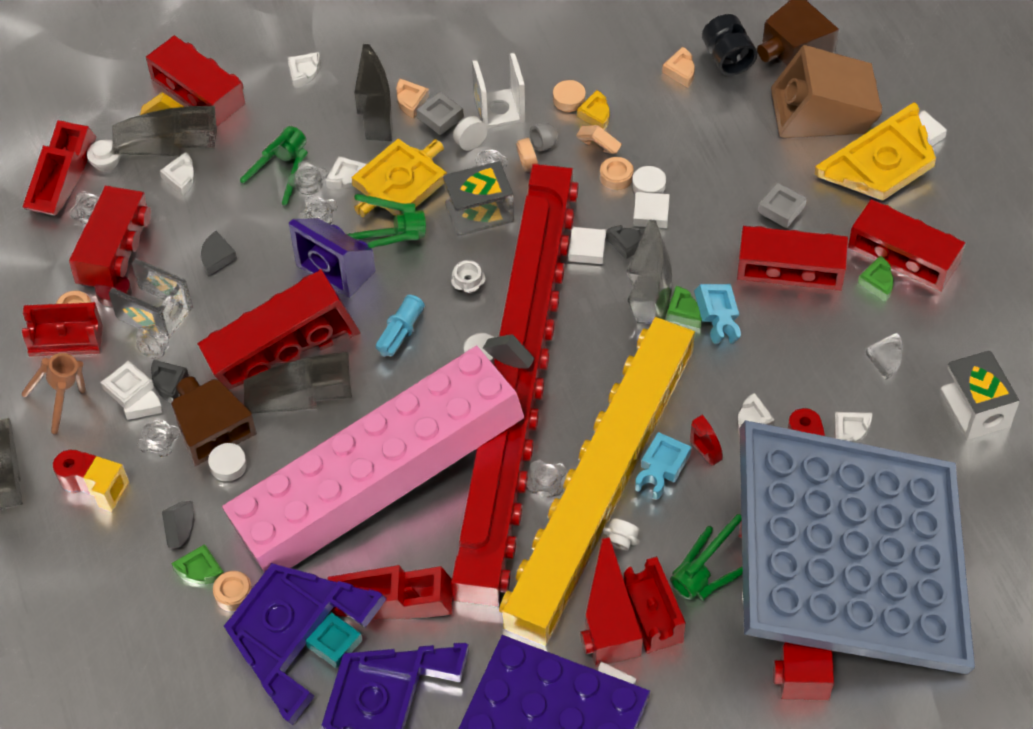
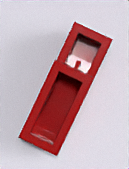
M57 120L49 146L43 145L22 206L25 210L53 216L59 213L83 173L88 161V148L96 140L97 136L89 126Z
M400 565L328 577L330 581H340L352 584L356 588L368 591L371 589L381 593L387 600L372 619H413L452 615V579L442 566L405 572ZM333 607L329 614L332 612L336 616L349 617L336 607Z

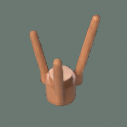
M67 353L55 354L50 359L43 358L40 368L22 391V396L27 397L46 374L48 384L56 390L51 427L52 434H57L59 430L65 390L73 386L76 381L79 392L85 393L86 391L82 374L83 362L77 361L76 358Z

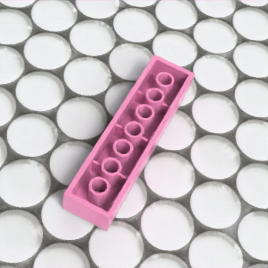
M476 345L227 502L222 508L235 531L264 573L271 563L292 568L522 420L524 415L517 393Z

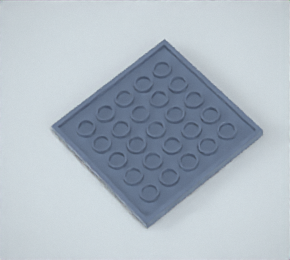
M745 420L739 428L744 635L967 675L975 669L956 463Z

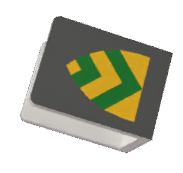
M515 53L509 54L511 89L487 93L478 60L472 61L474 101L479 118L487 126V129L525 122V84ZM496 103H504L509 107L508 111L504 114H495L490 108Z
M985 351L949 362L947 369L955 382L942 386L940 392L966 440L1010 428L1020 400L993 353Z

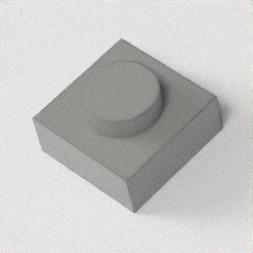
M441 92L417 109V118L439 135H442L464 117L463 108Z
M777 183L759 203L758 213L788 228L805 208L807 198Z

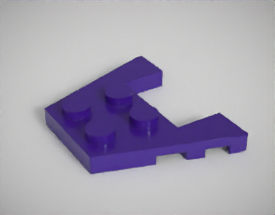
M271 563L226 622L224 628L248 665L256 673L261 681V685L278 707L282 717L291 725H294L315 697L311 692L285 674V671L306 645V639L323 622L333 607L338 608L366 628L387 599L378 591L356 588L352 584L326 580L314 574Z
M453 643L454 647L434 649V645L419 646L418 650L404 652L386 649L344 653L321 724L322 729H404L419 676L422 674L461 682L469 653V644Z

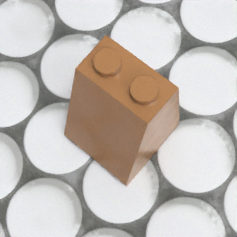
M807 45L801 47L771 86L779 137L782 138L865 134L882 114V105L878 95L872 63Z

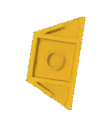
M915 102L911 103L816 165L815 175L818 178L883 201L935 167L936 157L932 146L927 141L928 133L925 125L922 126L918 105Z

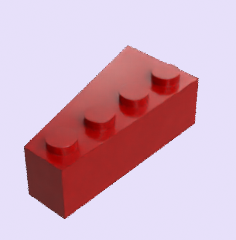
M322 269L313 274L305 276L300 282L282 293L275 294L267 302L252 311L243 313L237 320L222 329L210 333L207 338L197 344L214 376L230 390L270 373L271 365L276 363H287L289 365L300 360V354L306 350L318 346L321 351L334 345L332 339L346 333L349 338L361 334L330 281Z

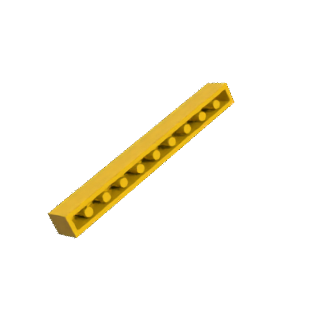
M657 317L653 319L649 329H642L636 347L638 350L635 356H628L623 368L622 375L624 377L621 383L613 385L608 398V403L610 404L606 412L601 410L595 420L593 427L595 433L592 439H586L582 444L578 457L580 462L576 470L571 468L566 475L563 484L565 491L561 499L555 498L548 512L549 522L546 528H540L532 543V550L534 551L530 559H523L517 570L516 581L518 582L513 592L506 591L502 598L499 612L503 613V629L541 645H547L603 533V529L606 527L693 353L695 331Z

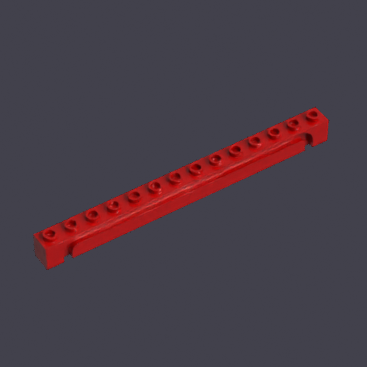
M532 164L528 184L529 190L528 195H526L499 337L513 334L530 352L534 360L529 368H516L496 359L494 360L496 369L516 391L524 418L477 448L459 540L460 547L458 556H456L451 582L453 601L499 607L501 593H506L509 590L511 570L505 569L507 559H514L517 537L511 535L513 526H520L522 503H517L519 493L525 494L527 489L528 471H523L524 462H531L534 440L529 439L530 430L536 431L538 426L539 409L534 408L535 400H542L544 378H540L541 370L548 369L550 349L545 348L546 340H553L555 320L550 319L551 312L558 311L560 291H555L556 283H563L565 264L560 263L561 256L568 255L569 236L565 235L566 229H572L574 209H570V203H576L578 198L579 183L573 182V168Z

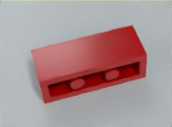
M175 35L146 56L151 79L216 126H219L245 105L244 86L241 80L235 74H229L220 68L212 58H206L200 54L191 43H185Z
M111 186L104 187L69 259L76 284L95 287V284L114 287L118 277L126 275L128 260L132 252L137 251L140 234L143 228L149 225L151 219V208L147 207L144 192Z
M871 199L851 228L848 248L874 261L879 256H882L890 264L891 269L942 292L961 262L966 242L957 239L951 234L933 228L919 219H914L894 210L888 205Z
M743 226L737 280L842 291L846 272L848 236L771 229L762 226Z

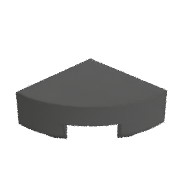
M620 225L606 230V238L625 259L654 244V236L642 228L637 230L623 228Z
M217 231L213 232L205 240L201 249L203 267L208 276L237 259L235 250Z
M513 334L489 338L483 346V349L493 358L512 367L529 368L534 360L530 352Z
M153 360L151 374L154 387L162 398L172 403L179 396L176 386L182 379L188 377V370L185 367L158 360Z
M193 501L179 502L162 511L168 548L181 547L187 541L193 524Z

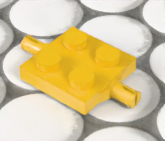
M398 138L351 177L352 186L366 196L403 204L415 203L416 208L445 183L443 176L447 172L432 160L444 150V147L440 141L434 139L423 150L410 147ZM360 202L354 206V209L358 215L364 218L377 205ZM381 207L389 211L394 216L400 215L402 212L399 210Z

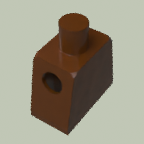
M790 0L766 20L763 43L757 46V52L760 59L765 63L778 57L786 66H788L803 45L834 53L836 52L839 28L807 0Z
M189 376L177 384L176 389L180 396L174 399L171 405L195 467L207 461L215 447L224 443L237 445L257 434L251 412L219 380L212 379L200 386L195 377Z

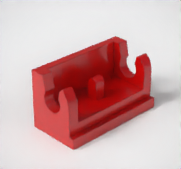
M95 302L24 305L23 316L27 328H22V335L29 357L53 356L58 353L70 355L100 354L103 324Z
M657 556L647 559L644 565L645 569L640 573L635 574L632 567H628L623 577L643 638L642 644L647 654L683 643L686 625Z

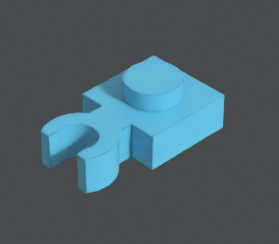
M700 284L694 290L702 322H712L713 328L710 331V337L713 343L718 344L724 338L725 332L729 337L730 344H734L741 337V330L737 323L734 322L740 314L731 284Z
M658 432L641 460V468L645 470L637 475L635 490L639 492L644 484L652 483L655 485L653 499H659L664 491V478L672 482L676 481L691 455V446Z

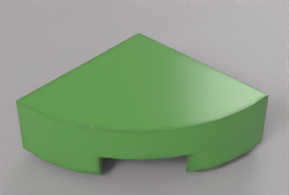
M879 256L859 276L858 284L884 302L889 299L893 289V275L890 264L882 256Z
M676 286L667 311L666 320L701 328L702 318L696 300L688 290Z
M205 544L171 563L173 570L178 576L195 584L214 583L224 573Z

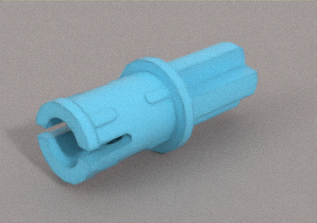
M406 295L396 314L389 316L387 328L376 343V349L380 352L381 356H394L404 338L412 334L413 324L425 307L424 302L419 297Z

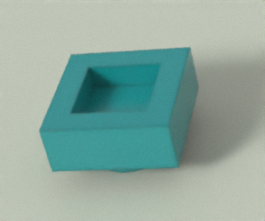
M331 612L306 639V645L308 649L338 669L343 654L352 653L362 642V635Z

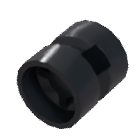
M733 14L720 15L705 25L701 38L722 74L735 76L745 72L755 63L758 52L737 16Z

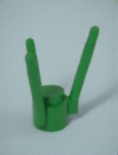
M293 126L285 127L280 135L262 151V157L240 178V182L246 183L274 155L283 161L295 159L281 202L283 206H286L292 194L302 161L308 155V152L303 148L307 142L304 133Z
M361 194L354 196L357 201L402 212L400 215L394 216L393 228L347 234L353 239L360 240L389 236L368 243L369 248H375L425 237V214L423 210L415 211V203L403 204Z
M737 514L702 554L695 559L713 532V527L707 526L683 562L672 572L670 582L681 596L688 600H693L698 596L701 600H704L713 591L743 575L742 566L708 584L711 573L704 565L742 521L741 514Z

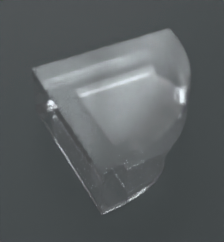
M895 333L867 347V357L885 380L892 377L900 367L903 355L902 340L898 333Z

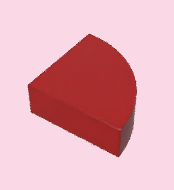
M702 414L692 420L691 444L712 466L722 461L721 445L707 419Z

